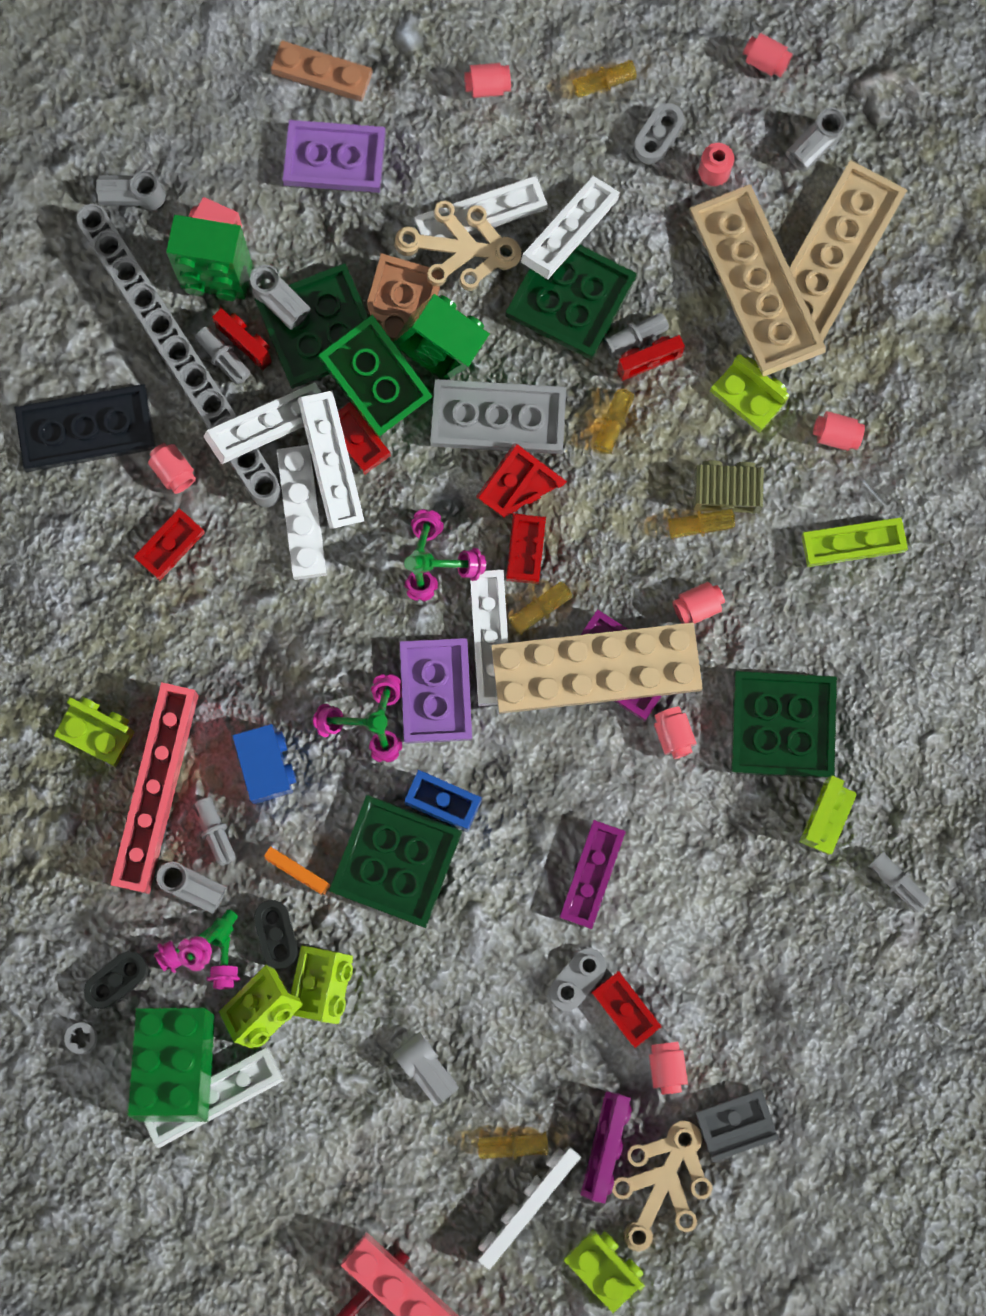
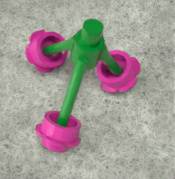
M425 509L418 510L414 514L411 527L419 541L414 552L404 560L405 568L412 571L405 582L408 597L414 601L419 599L428 601L434 596V591L438 589V582L429 573L434 567L457 568L461 577L470 578L471 581L478 580L480 575L486 570V559L480 550L472 548V550L461 551L458 560L434 559L431 553L425 552L424 547L426 541L433 540L443 531L444 523L441 521V516L434 510Z
M380 674L374 678V685L371 687V691L379 706L376 711L369 712L365 718L344 717L339 708L330 706L327 703L321 704L317 708L313 716V725L320 736L328 737L329 734H337L341 731L343 725L365 726L367 730L376 733L369 744V749L372 751L371 757L375 761H386L389 763L399 757V751L402 750L400 738L396 737L394 733L385 730L388 724L387 717L385 716L386 706L393 705L398 699L402 698L401 680L393 674Z
M227 909L221 918H216L211 927L197 936L183 939L177 948L171 940L164 944L158 943L159 951L154 953V956L161 969L166 971L170 968L172 973H176V968L183 965L192 971L202 970L204 965L210 962L212 953L211 943L221 949L220 966H211L210 977H206V980L213 982V989H234V983L240 982L241 978L238 977V967L228 966V950L231 940L229 936L234 930L232 925L238 918V915L234 911Z

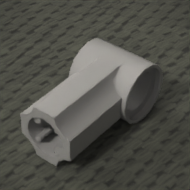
M832 107L821 111L817 120L786 151V156L789 158L790 163L798 170L806 172L831 146L838 143L846 125V118L842 111ZM822 124H832L836 131L828 132L824 130Z
M148 170L138 171L134 175H99L96 183L98 203L101 206H141L145 210L151 211L160 208L166 198L165 191L153 172ZM147 187H154L150 193L142 194Z
M265 264L254 268L250 276V282L255 298L264 303L290 330L301 324L311 312V308L280 278L278 271L274 267ZM263 279H271L275 282L270 289H261L257 286Z
M177 862L165 863L159 868L156 875L157 884L163 891L212 914L219 907L227 889L226 886ZM171 869H179L183 876L182 882L175 888H170L165 883V875Z
M421 1032L417 1033L392 1053L406 1074L411 1079L414 1078L435 1107L459 1089L456 1081L437 1059L439 1057Z

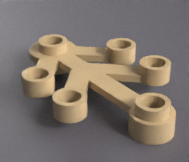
M440 201L436 205L434 217L438 222L443 223L456 239L420 235L413 227H403L396 233L394 241L396 250L404 256H412L419 249L454 254L444 263L434 264L429 268L427 279L433 286L443 285L449 275L474 256L487 258L477 268H468L462 272L460 285L467 291L476 289L479 282L495 269H512L521 259L519 244L512 238L500 237L487 221L486 210L479 205L469 208L466 220L471 227L477 228L488 244L478 243L473 239L454 215V206L449 201ZM440 208H447L450 215L441 216L438 210ZM474 212L480 213L482 220H473L471 214ZM404 235H411L414 238V242L407 244L403 241L402 237ZM500 249H509L511 252V256H502L500 254ZM438 270L442 272L443 278L436 280L432 277L431 273ZM472 275L476 282L468 284L465 282L464 277Z
M689 1121L674 1123L669 1128L667 1137L645 1145L634 1144L627 1150L628 1161L636 1167L646 1164L650 1157L670 1152L663 1166L628 1178L620 1176L614 1179L612 1192L619 1199H627L633 1191L654 1184L638 1220L630 1222L623 1232L626 1245L634 1251H644L651 1245L653 1236L650 1228L667 1192H669L676 1213V1226L683 1232H690L696 1227L697 1218L689 1210L677 1174L683 1159L692 1179L690 1183L691 1193L698 1199H706L712 1193V1184L704 1177L696 1153L701 1147L702 1135L698 1127ZM683 1132H687L691 1136V1141L686 1146H682L678 1142V1137ZM634 1149H641L644 1152V1158L640 1162H635L631 1158V1153ZM620 1181H625L629 1185V1189L625 1194H618L616 1192V1185ZM699 1181H704L707 1184V1191L704 1194H697L695 1192V1185ZM683 1214H689L692 1217V1223L688 1227H683L679 1223V1219ZM637 1230L645 1233V1239L642 1243L632 1241V1234Z

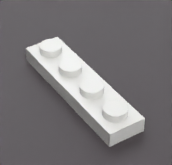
M537 176L452 204L455 210L454 215L470 235L480 232L477 228L471 227L466 220L469 208L474 205L482 206L486 210V219L493 228L547 210V202ZM440 208L438 210L441 216L450 215L447 208ZM434 210L414 216L420 235L456 239L443 223L435 219ZM474 212L471 214L473 220H482L480 213Z
M592 176L523 253L521 263L549 279L617 202L620 192Z
M316 383L310 384L207 430L204 438L220 463H226L304 427L298 399L322 392Z
M333 391L300 397L298 403L329 529L363 522L364 517Z
M309 445L276 449L294 580L327 576Z
M490 570L480 575L478 580H470L478 706L498 705L491 645L508 643L503 570Z
M267 1047L211 1077L208 1121L284 1081ZM206 1122L144 1123L155 1147L160 1148Z
M569 1145L564 1151L558 1148L546 1163L550 1169L542 1179L536 1175L523 1191L527 1197L518 1207L513 1203L500 1219L504 1225L495 1235L490 1231L478 1246V1249L481 1251L478 1261L488 1270L496 1263L581 1158Z

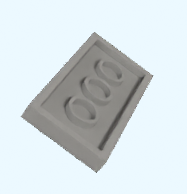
M435 379L430 444L432 447L509 451L512 445L516 443L527 452L562 454L566 387Z

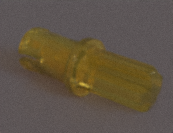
M631 59L606 69L604 66H601L597 72L574 79L572 81L573 91L578 98L602 90L609 92L613 86L636 80L637 73Z
M617 389L607 414L602 415L603 424L596 441L593 443V447L602 453H613V448L621 429H625L627 426L625 419L634 400V394L629 390Z
M727 509L701 514V511H697L696 515L668 518L670 538L673 540L674 538L698 534L704 537V533L733 529L735 527L733 510Z
M559 582L538 598L533 596L531 603L508 617L515 630L522 635L524 631L541 619H549L548 614L570 600L572 593L565 583Z
M514 1131L509 1136L483 1137L478 1139V1155L481 1159L513 1157V1160H517V1156L548 1155L546 1132L515 1135Z

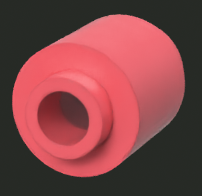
M760 33L757 38L751 36L743 51V54L747 55L745 61L747 64L770 76L775 74L779 77H782L793 56V53L787 51V46L763 33Z
M500 62L470 65V72H464L465 91L472 92L473 98L503 96V92H510L511 78L509 65L501 66Z
M713 143L704 149L699 165V176L704 183L709 186H719L729 179L734 164V153L731 148L723 143Z
M826 411L823 417H817L813 428V435L817 436V443L845 451H849L850 448L858 450L863 439L865 425L858 423V419Z
M162 443L150 452L151 458L148 461V465L166 489H171L174 494H178L195 482L194 469L175 444L166 445V443Z
M708 581L679 594L678 599L672 601L673 608L681 624L693 622L696 624L722 612L721 604L725 603L719 586H712Z
M680 706L655 714L657 723L654 726L664 754H672L673 759H678L693 753L691 747L695 746L697 742L687 715L682 713Z
M679 1042L651 1045L652 1054L649 1055L653 1089L660 1088L661 1095L681 1093V1085H687L688 1080L684 1051L680 1050Z

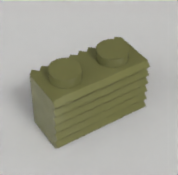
M716 460L704 461L702 465H697L694 471L693 511L760 513L763 508L764 468H756L755 463L738 462L735 466L731 467L722 466V462Z

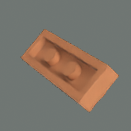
M282 40L271 66L273 75L363 102L372 77V68Z

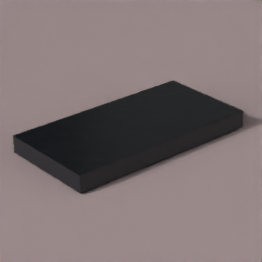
M145 384L14 407L23 469L26 473L146 452L156 447Z

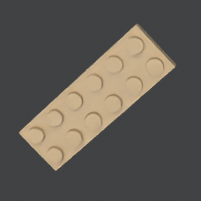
M852 160L847 164L789 267L823 341L907 192V189Z
M751 184L691 207L692 219L762 376H767L825 353V344Z
M694 622L491 645L499 714L702 691L703 689Z

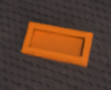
M271 846L264 855L265 860L321 895H325L331 886L330 883Z

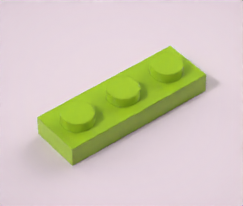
M902 517L803 532L801 535L807 567L905 553L908 550Z

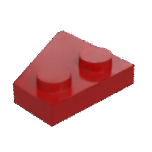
M514 443L476 498L505 518L518 511L520 507L540 499V496L555 488L564 486L567 481L521 446Z

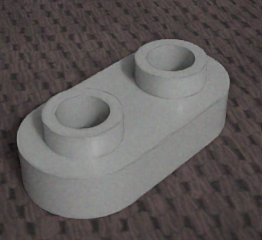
M672 103L659 105L637 135L634 152L641 162L655 164L661 161L681 132L684 114L677 105ZM670 121L672 126L665 127L662 125V122ZM652 146L655 148V151L647 152L645 147Z
M592 948L582 949L577 952L551 984L549 995L552 1003L561 1010L577 1008L605 974L606 961L604 956ZM586 959H592L595 962V970L591 973L583 969L582 965ZM564 986H570L574 991L573 997L569 1000H565L561 996L560 992Z

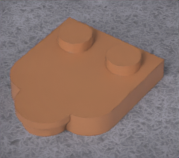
M381 253L367 301V310L369 316L373 314L393 342L412 312L433 294L438 296L440 286H433L429 283L427 274L430 267ZM438 270L431 273L432 277L436 280L443 278L442 272Z

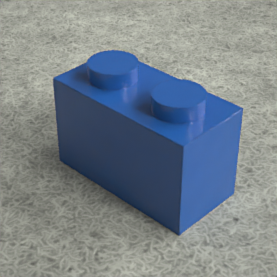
M273 724L232 735L249 798L253 804L293 793L291 784L297 783L292 764H285L282 752L287 751L288 748L283 731L276 732V728Z
M418 770L404 802L408 807L468 833L482 802V797Z

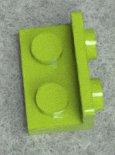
M741 354L734 358L732 365L710 389L714 396L759 433L782 409L789 398V394L786 392L787 389L782 382L776 378L763 377L757 362L750 357L745 358Z
M81 696L79 701L69 697L67 704L70 707L54 736L116 768L135 733L134 730L127 726L130 720L111 711L109 716L97 711L100 706L99 704Z
M830 776L824 781L799 841L827 855L833 853L856 798V792L843 787L844 780Z
M301 945L291 995L300 998L303 1005L293 1016L339 1024L345 1010V994L348 981L353 973L352 955Z
M265 965L219 1011V1014L235 1043L257 1050L285 1022L290 1020L303 1004L300 998L288 994L275 969Z
M593 1228L563 1259L614 1314L638 1289L641 1291L645 1287V1284L640 1279L644 1272L630 1257L625 1262L615 1252L619 1245L606 1231L599 1235Z

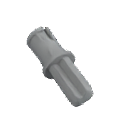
M658 313L637 324L631 322L628 328L604 338V344L612 358L635 346L642 347L644 341L669 329L667 319L664 315Z
M210 325L205 326L196 334L195 341L212 357L211 362L213 365H219L235 384H242L250 376V371L233 353L234 348L231 345H226Z
M207 797L195 802L191 808L203 832L201 834L202 839H207L213 855L220 866L231 863L236 859V856L225 833L227 825L222 824L212 798Z
M884 851L879 853L868 864V867L890 887L888 891L890 893L894 891L914 912L918 913L928 905L929 897L908 877L910 873L908 871L904 873Z

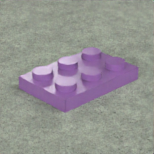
M289 120L283 172L284 186L380 193L386 136L385 127Z
M467 638L400 641L404 743L472 740Z

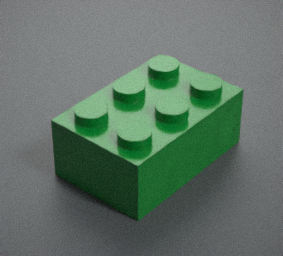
M174 215L166 254L181 289L195 296H202L204 293L214 294L225 301H235L236 298L245 300L253 263L241 225Z
M433 294L412 312L393 343L398 350L439 379L449 380L469 367L490 333L483 329L484 324L471 315L466 317L456 309V304L451 299L443 295L438 297L436 294Z
M373 314L317 356L378 437L433 397Z
M136 1008L128 1104L129 1117L138 1122H208L215 1015L206 1008Z

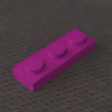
M593 820L563 905L560 919L591 930L593 929L626 831Z
M610 1091L605 1092L580 1194L592 1201L603 1204L606 1202L607 1195H610L613 1190L615 1161L621 1156L623 1149L621 1137L624 1125H627L631 1116V1098Z

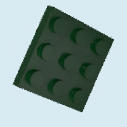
M579 244L549 279L529 269L507 308L505 317L593 360L635 283L638 273Z
M346 263L288 285L311 308V312L306 316L305 320L291 330L264 303L254 298L291 389L330 375L317 356L368 318Z
M735 671L730 773L822 779L835 776L837 677Z
M366 795L329 892L426 929L463 831Z

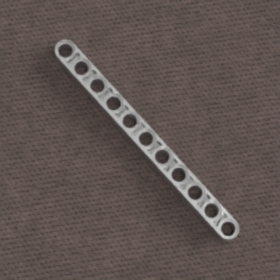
M96 204L83 206L77 214V222L82 233L208 430L236 418L235 412L106 212ZM92 221H101V223L97 227L88 228V225ZM118 246L114 253H104L108 247ZM126 272H135L134 277L130 280H121L122 275ZM141 299H152L151 303L148 306H138V303ZM160 324L169 325L168 329L163 333L154 332ZM175 351H186L182 359H171ZM200 376L204 378L199 386L191 387L188 385L193 377ZM211 403L221 404L220 409L213 414L206 413L205 409ZM258 448L229 461L245 488L259 506L272 507L279 502L281 488L275 474ZM246 456L256 458L255 463L251 467L243 468L239 466L240 461ZM263 483L273 485L272 491L267 495L257 493L258 487Z

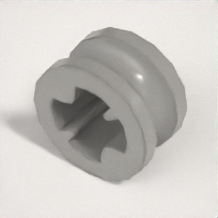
M77 1022L67 1029L64 1035V1042L71 1052L85 1055L96 1047L98 1035L91 1025ZM79 1029H82L85 1034H90V1042L85 1041L87 1046L84 1048H80L77 1043H72V1036H77L75 1032Z

